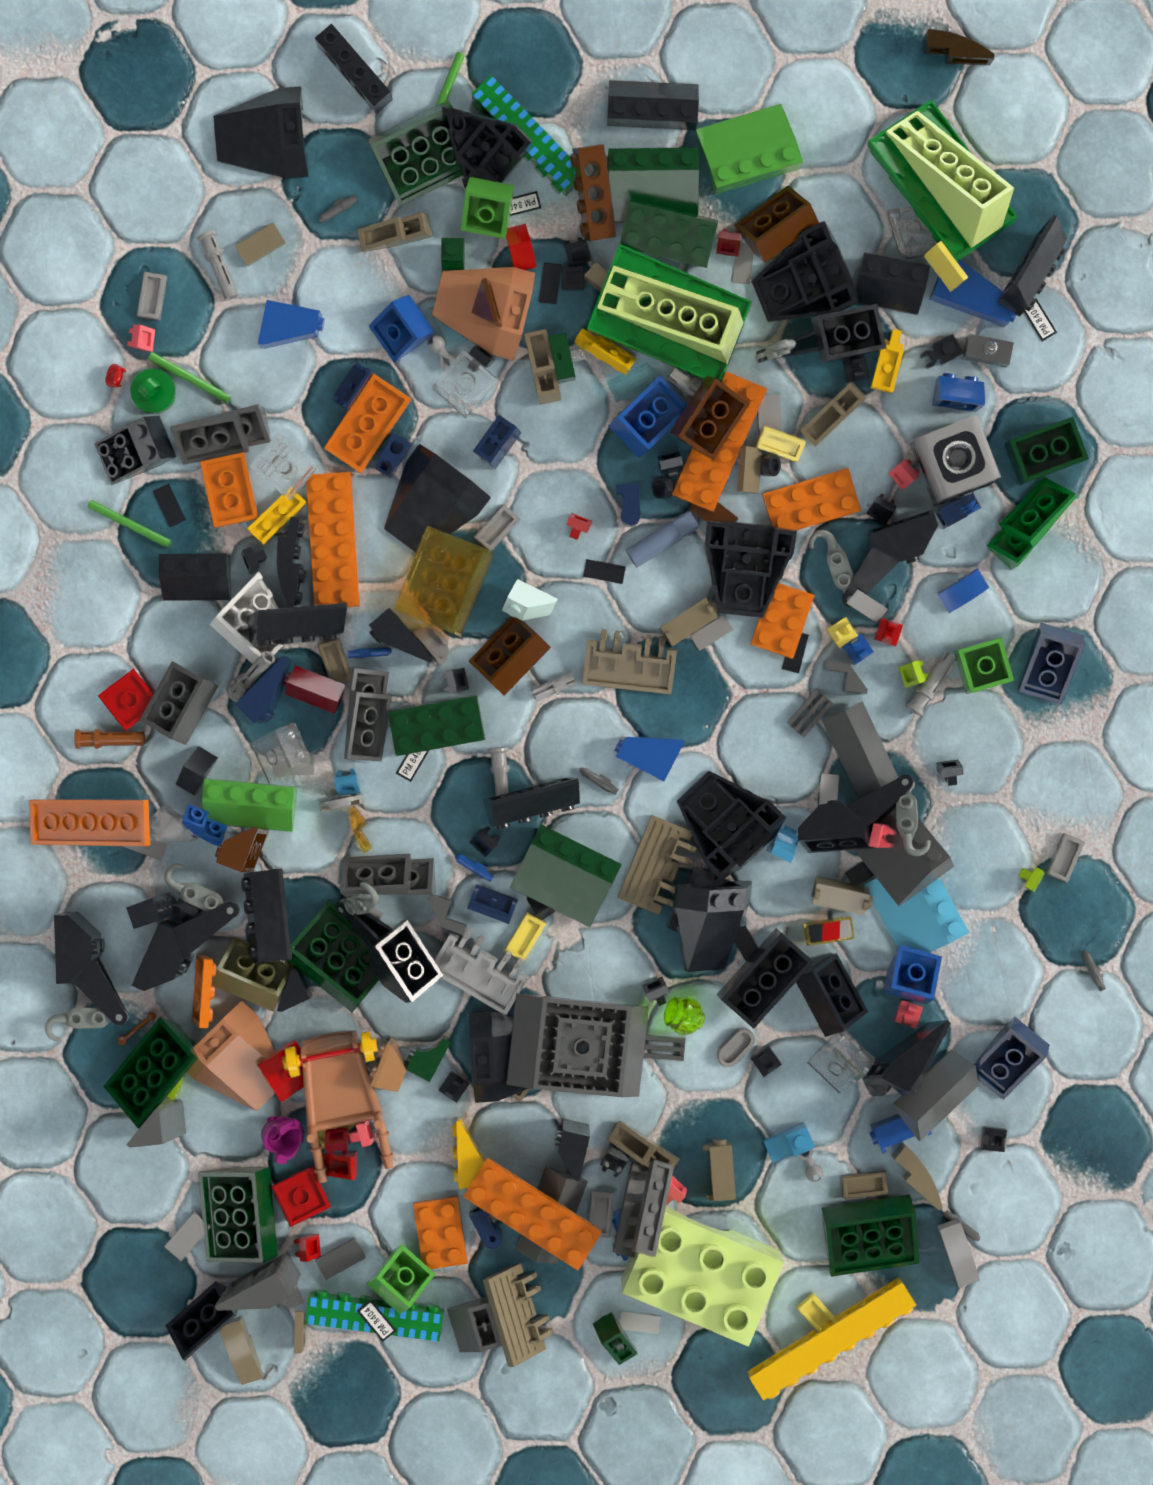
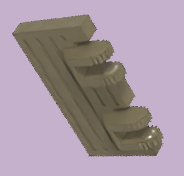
M606 629L601 630L599 650H596L597 640L587 639L583 685L672 694L677 649L667 648L666 658H663L665 636H660L658 640V655L649 654L650 645L652 644L650 634H646L644 655H641L642 645L623 643L622 653L618 652L621 631H615L613 650L605 649V641L607 640Z
M651 815L618 898L658 915L663 906L655 903L654 900L673 907L674 900L657 894L660 887L675 893L674 886L662 882L663 879L673 882L680 864L671 861L672 858L692 866L694 861L690 858L675 854L677 846H681L692 853L698 852L699 849L697 847L680 841V837L690 841L692 837L691 831Z
M515 1263L483 1279L508 1367H515L544 1351L546 1346L543 1339L554 1333L551 1327L544 1328L541 1331H538L537 1328L550 1320L548 1314L529 1320L536 1316L530 1296L539 1292L541 1288L540 1285H532L529 1288L525 1287V1283L537 1277L536 1271L528 1272L517 1278V1275L524 1272L521 1263Z

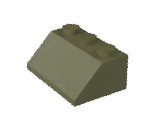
M234 937L216 969L212 985L274 1012L294 965L287 960L252 963V959L248 955V947L251 945Z

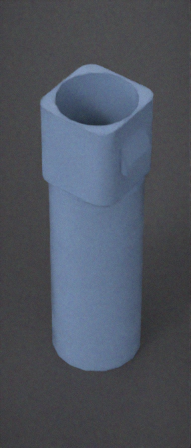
M688 511L627 548L626 553L635 567L638 568L681 541L683 537L690 536L693 531L699 528V525L691 512Z

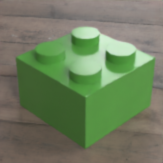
M470 177L465 190L461 230L505 239L510 222L514 185Z
M1002 637L953 651L966 694L1014 681Z
M401 1244L392 1250L368 1281L367 1285L401 1314L413 1305L435 1273Z

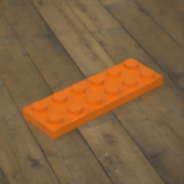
M727 371L721 383L750 404L714 460L709 459L692 448L672 493L674 497L714 512L740 454V448L744 445L767 392V388Z
M351 472L306 475L314 605L347 603V607H360Z
M29 800L31 845L150 846L149 800Z
M488 1157L463 1196L576 1270L580 1269L602 1234L601 1229Z

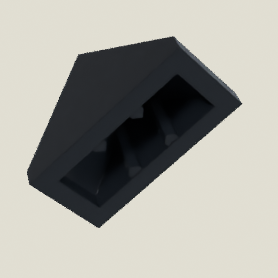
M198 746L183 765L176 785L196 796L218 757Z
M295 966L291 970L277 1009L279 1012H283L312 997L301 971Z

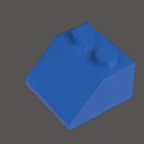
M410 295L392 301L369 325L393 362H397L423 344L435 332Z
M943 373L942 376L936 379L932 406L977 412L985 405L984 382L978 381L977 377L966 376L965 379L956 378L955 374Z
M898 945L887 971L883 993L923 1004L931 1002L935 997L942 956Z

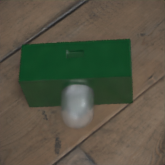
M566 332L548 336L558 384L576 380L573 363L583 361L586 358V351L583 348L570 349Z

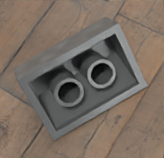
M172 661L140 721L168 738L187 745L218 685Z

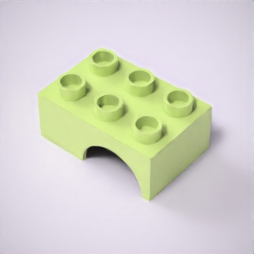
M666 1205L656 1257L636 1252L634 1258L630 1257L621 1278L622 1293L749 1347L785 1262L779 1249L732 1229L723 1231L706 1226Z

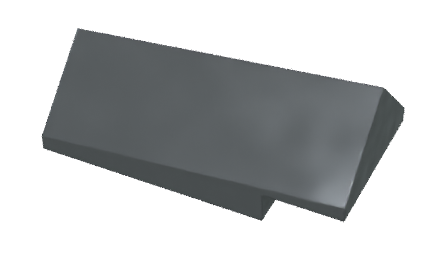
M259 404L170 427L183 465L243 452L246 453L249 452V446L271 442L266 410Z
M356 666L352 667L344 759L382 762L388 712L392 696L386 694L389 672Z
M863 701L822 720L858 799L898 778Z
M410 854L344 857L340 893L370 895L365 888L360 886V883H367L374 888L378 895H433L436 893L434 858L411 859Z
M950 1050L927 1070L920 1082L921 1087L915 1094L902 1095L892 1105L918 1141H921L979 1086L976 1066L955 1051Z
M168 1097L152 1112L126 1145L130 1148L160 1145L186 1134L183 1101L179 1099L175 1103Z
M545 1166L537 1189L569 1210L577 1213L588 1181L582 1178L579 1181H575L572 1175ZM522 1234L520 1235L516 1250L536 1262L558 1264L559 1258Z

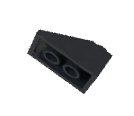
M388 608L369 624V627L372 629L369 633L379 644L383 642L431 664L436 662L391 608Z

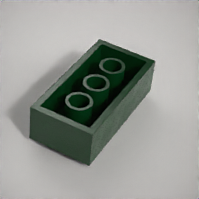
M631 199L620 244L635 251L707 268L718 220Z
M477 695L388 712L396 756L486 740Z

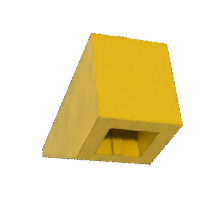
M457 1117L456 1124H452V1136L457 1137V1146H453V1160H458V1168H454V1182H458V1189L469 1188L484 1164L485 1159L461 1117Z

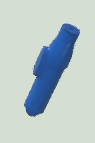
M387 647L355 649L348 651V658L388 656V654L392 653V649Z
M462 854L455 855V859L459 864L474 872L477 876L489 882L492 881L494 876L486 870L487 867L477 861L469 860Z

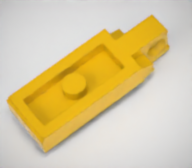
M583 328L574 341L582 349L590 352L597 359L604 361L624 375L628 373L636 361L635 356L610 340L599 335L595 336Z
M893 329L889 340L885 339L887 348L879 352L870 389L893 393L904 352V344L899 343L902 331Z

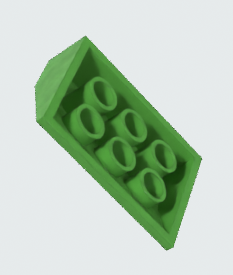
M782 104L695 130L715 195L799 170L803 163L797 140Z

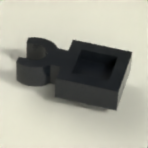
M951 334L932 345L934 351H925L920 355V358L922 359L925 356L931 358V363L925 366L926 369H930L936 364L937 360L944 365L961 356L963 352L956 338Z

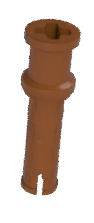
M75 729V748L95 747V749H99L107 745L144 746L145 732H102L99 729L94 731Z

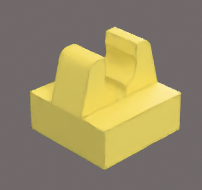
M846 617L826 629L838 648L858 636Z

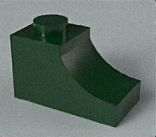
M441 238L442 271L465 270L464 238Z
M444 1035L441 1041L433 1047L426 1049L417 1047L415 1052L411 1050L405 1060L408 1064L406 1070L430 1082L452 1039Z
M612 1312L592 1323L601 1344L618 1365L638 1354L635 1346Z

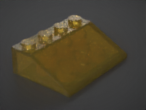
M427 526L394 610L461 637L494 553Z

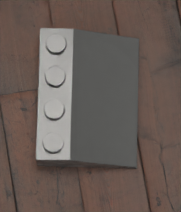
M895 808L881 822L896 830V835H886L887 841L894 843V846L890 848L855 850V852L896 904L901 906L952 869L954 865L951 857L919 818L912 846L915 849H922L926 841L930 840V848L928 852L921 856L908 854L904 849L903 839L897 829Z
M287 1251L230 1282L215 1305L216 1310L269 1309L275 1305L279 1308L288 1303V1298L292 1296V1292L295 1290V1286L298 1284L297 1282L301 1276L289 1252Z

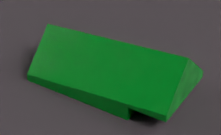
M1044 477L999 523L1002 530L987 544V547L1010 570L1018 567L1077 497L1076 493Z

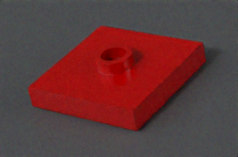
M133 668L97 696L122 728L127 731L140 721L154 693Z
M295 1039L257 1064L281 1103L304 1088L302 1066H299L300 1076L290 1077L289 1070H284L282 1057L286 1056L285 1048L295 1046L297 1055H301V1048Z
M313 1166L271 1186L290 1228L331 1207L321 1183L318 1182L317 1174L314 1173Z

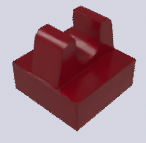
M727 229L719 231L716 254L738 257L742 234L737 230L735 233H729Z
M348 1128L325 1130V1152L328 1151L330 1155H334V1151H342V1154L347 1153L349 1141Z

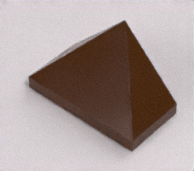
M483 278L471 313L497 327H501L503 325L492 284L487 278Z

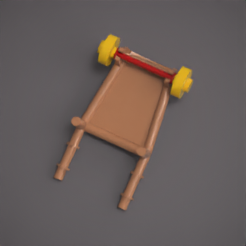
M357 1030L328 1033L301 1041V1055H297L295 1046L285 1048L286 1056L282 1057L284 1070H289L290 1077L300 1076L299 1066H302L307 1141L311 1144L309 1150L313 1154L315 1163L314 1173H317L319 1183L327 1181V1166H324L321 1152L323 1146L319 1143L317 1132L374 1120V1126L378 1132L376 1137L379 1138L382 1152L380 1158L383 1159L385 1169L394 1167L392 1161L394 1154L390 1151L388 1141L389 1131H386L383 1112L375 1088L371 1086L372 1080L369 1078L370 1074L366 1062L375 1060L374 1052H378L376 1038L372 1039L370 1031L361 1033L362 1042H359Z

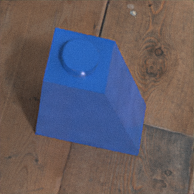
M266 300L258 345L260 348L267 349L318 337L319 331H323L325 318H322L320 310Z
M625 737L624 740H619L614 751L617 752V758L665 781L685 741L681 739Z

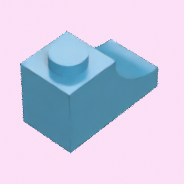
M786 825L784 829L780 828L766 851L791 863L799 842L798 836H796L797 831Z
M804 1122L763 1140L772 1162L790 1156H798L815 1148Z

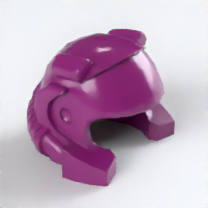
M271 1116L267 1118V1123L261 1130L263 1146L269 1152L275 1153L274 1162L286 1164L288 1159H292L296 1155L301 1142H303L304 1130L301 1123L294 1118L286 1116Z

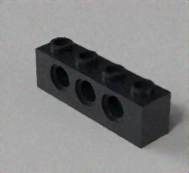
M332 23L315 37L318 48L375 114L393 100L391 91Z
M170 892L126 907L133 929L176 914L177 907L175 905L177 901L174 895L171 896Z

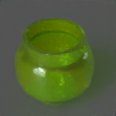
M673 997L669 1000L664 1011V1023L667 1027L670 1026L673 1031L680 1035H690L703 1026L705 1014L698 1001L690 997Z

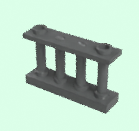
M650 1160L649 1168L637 1163H631L612 1252L634 1258L635 1252L656 1257L674 1170L673 1165L657 1160Z

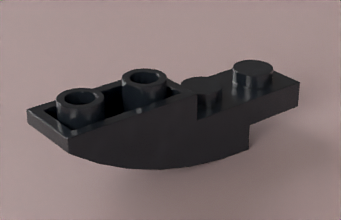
M297 517L290 518L287 539L278 537L277 573L283 596L289 608L301 605L303 593L299 592L300 585L305 582L306 570H303L304 566L295 563L296 559L299 560L301 554V546H298L299 537L303 538L305 524H302V519Z

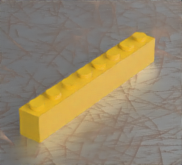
M898 1277L835 1316L838 1320L837 1322L833 1323L830 1320L820 1327L821 1332L818 1333L814 1329L747 1371L749 1378L763 1401L767 1398L773 1399L786 1386L792 1387L797 1384L802 1376L815 1373L818 1370V1366L823 1363H831L837 1358L839 1353L843 1351L848 1352L860 1340L871 1338L879 1328H886L892 1325L894 1319L900 1315H908L913 1311V1307L916 1304Z

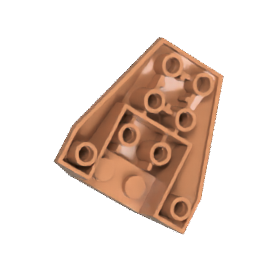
M515 267L442 271L432 316L489 354L514 361L533 292L535 273ZM483 278H487L492 284L503 325L501 327H497L471 313Z
M242 1000L193 1047L198 1059L187 1073L194 1080L258 1111L275 1093L257 1064L276 1051L259 1016Z

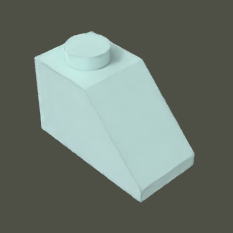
M517 579L502 611L522 621L551 615L558 599Z

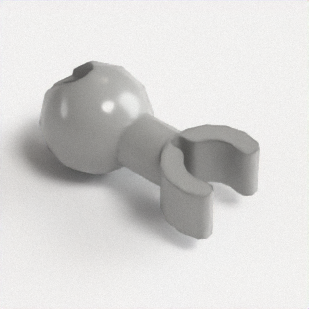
M433 335L429 338L428 348L440 356V365L444 370L450 368L447 359L451 363L458 361L455 355L448 354L444 348L445 341L441 336Z
M811 1149L809 1150L808 1159L801 1154L798 1156L804 1160L807 1166L805 1174L808 1180L817 1182L823 1177V1169L818 1164H815L812 1158L813 1150ZM818 1174L819 1179L814 1180V1175Z

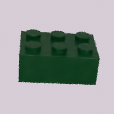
M1074 417L1011 439L1004 444L1020 486L1089 459Z

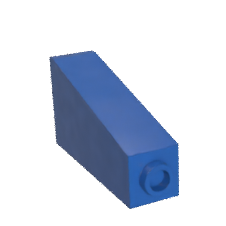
M961 260L957 263L968 278L950 292L941 278L937 277L929 300L1003 327L1007 326L1009 322L1013 323L1016 314L997 303L1003 291Z

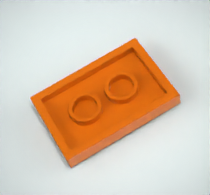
M244 452L200 461L214 528L253 521L259 518L246 454Z
M778 583L763 618L759 617L750 645L793 659L815 595Z
M196 954L192 1022L199 1028H208L209 1022H212L213 1019L210 999H214L215 989L214 986H211L212 977L216 975V963H213V959L202 954Z
M458 1196L414 1202L413 1208L422 1262L430 1270L468 1264Z

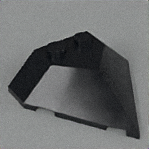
M442 106L443 114L447 116L450 126L448 132L457 164L462 169L464 177L462 182L465 189L470 177L503 183L531 149L533 141L516 124Z

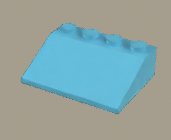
M876 877L863 884L869 887L870 895L873 896V903L897 947L902 945L930 953L969 933L940 878L901 906L896 904Z

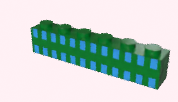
M490 75L472 93V100L474 101L472 105L479 113L484 112L489 118L518 125L533 141L531 149L524 159L527 162L531 160L536 165L535 170L543 178L546 176L552 182L550 184L551 187L558 194L562 192L567 196L574 189L573 179L576 177L575 168L571 165L570 156Z
M317 1289L315 1292L311 1291L309 1295L305 1324L375 1333L357 1312L363 1305L372 1300L396 1329V1332L392 1334L393 1336L440 1341L444 1309H441L438 1305L427 1304L426 1306H418L414 1302L408 1310L399 1314L384 1299L382 1301L373 1300V1297L368 1295H361L359 1298L351 1297V1294L339 1292L335 1295L328 1294V1291L323 1289Z

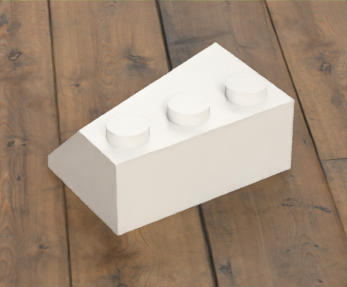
M260 572L245 585L209 624L252 664L263 652L269 651L275 655L283 646L280 645V641L271 642L272 645L258 647L257 643L250 644L247 616L258 610L279 608L273 599L270 589H267Z

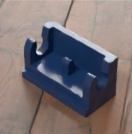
M356 361L331 400L349 411L374 374L373 371Z
M498 415L473 452L481 460H485L491 467L496 469L521 435V432L517 426L501 415Z
M476 884L467 909L509 924L518 899Z

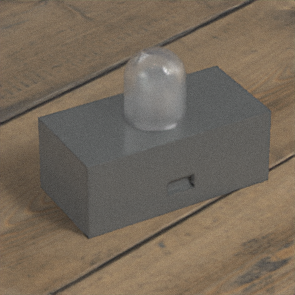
M969 334L966 337L962 359L1007 367L1010 365L1014 342Z

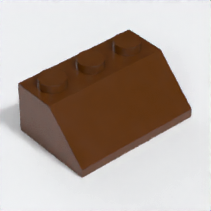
M786 186L734 224V226L742 234V238L753 253L766 263L787 246L792 245L804 230L818 224L819 221L810 202L790 186Z
M706 376L670 431V434L709 459L714 460L750 403L716 378Z
M511 616L468 662L505 696L551 647L524 621Z
M253 827L225 840L223 845L219 844L216 850V863L240 872H254L269 830Z

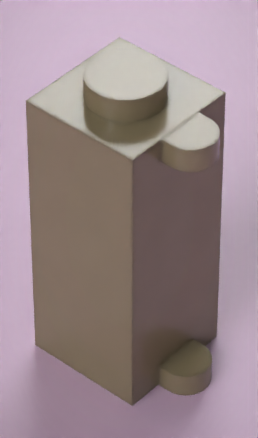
M705 598L659 629L670 646L673 647L718 617L716 614L718 612L717 607L712 600L708 602Z
M816 876L811 900L814 905L865 915L866 910L871 908L873 896L870 895L869 887Z
M722 1138L714 1139L713 1143L702 1145L703 1151H709L712 1194H706V1200H736L731 1142H726V1139Z

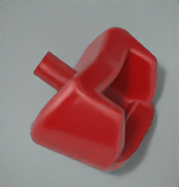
M111 364L105 377L106 385L111 388L122 387L120 383L123 373L127 371L118 364Z

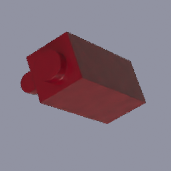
M296 665L292 673L288 672L286 674L283 685H286L285 695L333 714L336 713L340 706L346 686Z

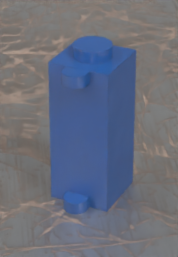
M899 1114L870 1124L872 1129L869 1132L870 1138L874 1145L878 1144L882 1154L886 1153L885 1148L915 1136Z

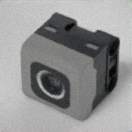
M977 415L920 436L910 443L915 460L919 462L928 487L926 488L933 506L989 486L1001 478Z

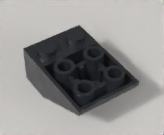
M160 416L142 417L94 443L111 485L159 467L176 458Z

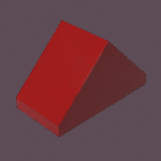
M526 224L508 228L506 240L513 267L526 271L537 268Z
M342 1151L334 1152V1155H330L329 1152L322 1153L324 1166H327L326 1176L347 1180L356 1179L358 1174L357 1151H347L346 1154H342Z

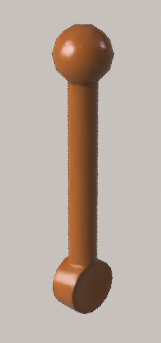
M149 1012L146 1019L128 1034L119 1037L118 1043L125 1045L133 1034L150 1020H155L156 1014Z

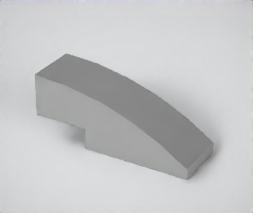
M959 1219L938 1225L937 1228L958 1287L980 1281Z

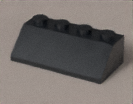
M609 80L607 126L681 130L697 129L699 84Z
M1053 214L1036 234L997 301L998 304L1019 317L1025 310L1029 312L1036 303V299H1034L1035 294L1039 295L1046 285V282H1044L1045 277L1049 278L1056 268V265L1053 263L1055 260L1059 261L1066 250L1063 246L1067 241V237L1056 215Z
M347 603L258 610L247 616L250 644L257 643L258 647L272 645L271 642L280 641V645L294 643L293 640L301 639L302 643L315 641L317 637H323L324 641L335 640L338 635L344 633Z
M566 777L483 799L490 826L503 829L509 827L510 822L518 820L520 824L531 821L532 816L540 815V818L553 815L554 810L561 809V812L575 809L574 805L580 804L578 778Z
M283 869L244 873V878L241 879V887L245 891L246 896L243 907L245 914L248 916L246 934L248 937L250 936L249 958L252 959V963L292 959Z
M776 928L716 995L754 1029L814 961Z

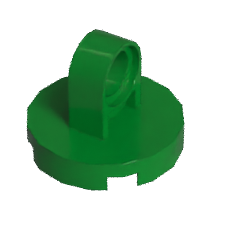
M155 368L145 369L138 373L132 381L130 388L131 398L142 411L160 414L170 409L175 402L176 385L172 378L164 371Z

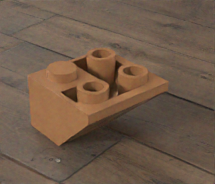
M391 1037L388 1042L384 1041L377 1056L381 1058L380 1063H375L369 1078L373 1080L372 1087L398 1092L407 1071V1065L395 1038Z

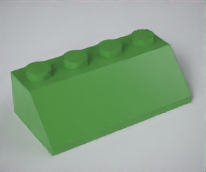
M206 778L203 785L202 809L209 812V819L224 825L293 832L298 787Z

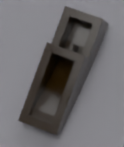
M928 29L924 36V54L946 55L945 64L990 66L995 58V54L983 45L956 33Z

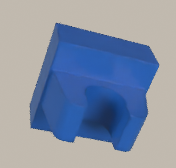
M859 634L842 646L854 665L874 652L862 634Z

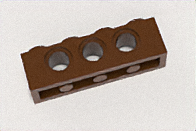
M604 144L572 148L573 154L570 155L572 167L575 168L576 174L573 183L579 195L577 210L582 217V223H580L581 235L586 241L616 237ZM587 164H591L593 167L591 176H587L585 173ZM594 187L596 196L591 200L588 196V190ZM594 210H597L599 212V219L594 223L591 219V214Z

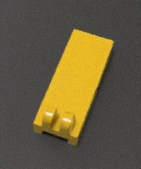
M290 487L247 529L264 546L307 502Z

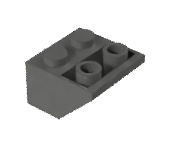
M488 1297L447 1308L459 1352H483L502 1346Z

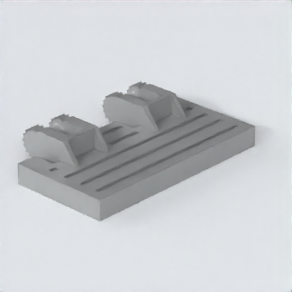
M467 929L458 946L455 943L459 936L451 931L434 960L443 974L441 978L500 1013L507 1015L516 1000V993H520L529 976L520 972L517 979H513L523 959L519 957L516 960L511 972L504 970V965L511 957V952L507 950L499 965L495 968L494 966L498 958L488 952L481 950L478 957L474 956L483 942L484 936L480 935L476 939L474 947L470 950L464 944L469 940L473 930Z

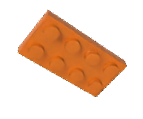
M373 374L324 449L363 474L412 399Z
M849 468L762 494L771 526L796 531L861 511Z

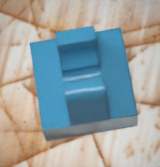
M350 769V775L343 776L341 770H338L336 777H334V785L338 796L360 793V784L354 769Z

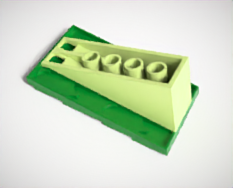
M932 99L868 140L867 146L870 149V153L889 175L890 181L914 208V213L932 233V238L936 243L942 241L957 262L1016 222L1017 215L1009 205L1014 187L971 154Z
M619 244L587 329L599 336L652 357L662 363L676 367L702 380L709 376L722 382L752 306V301Z

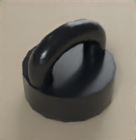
M776 454L762 455L760 474L767 477L777 476L781 469L780 458Z
M668 476L656 477L652 483L654 496L659 499L670 498L674 491L672 479Z

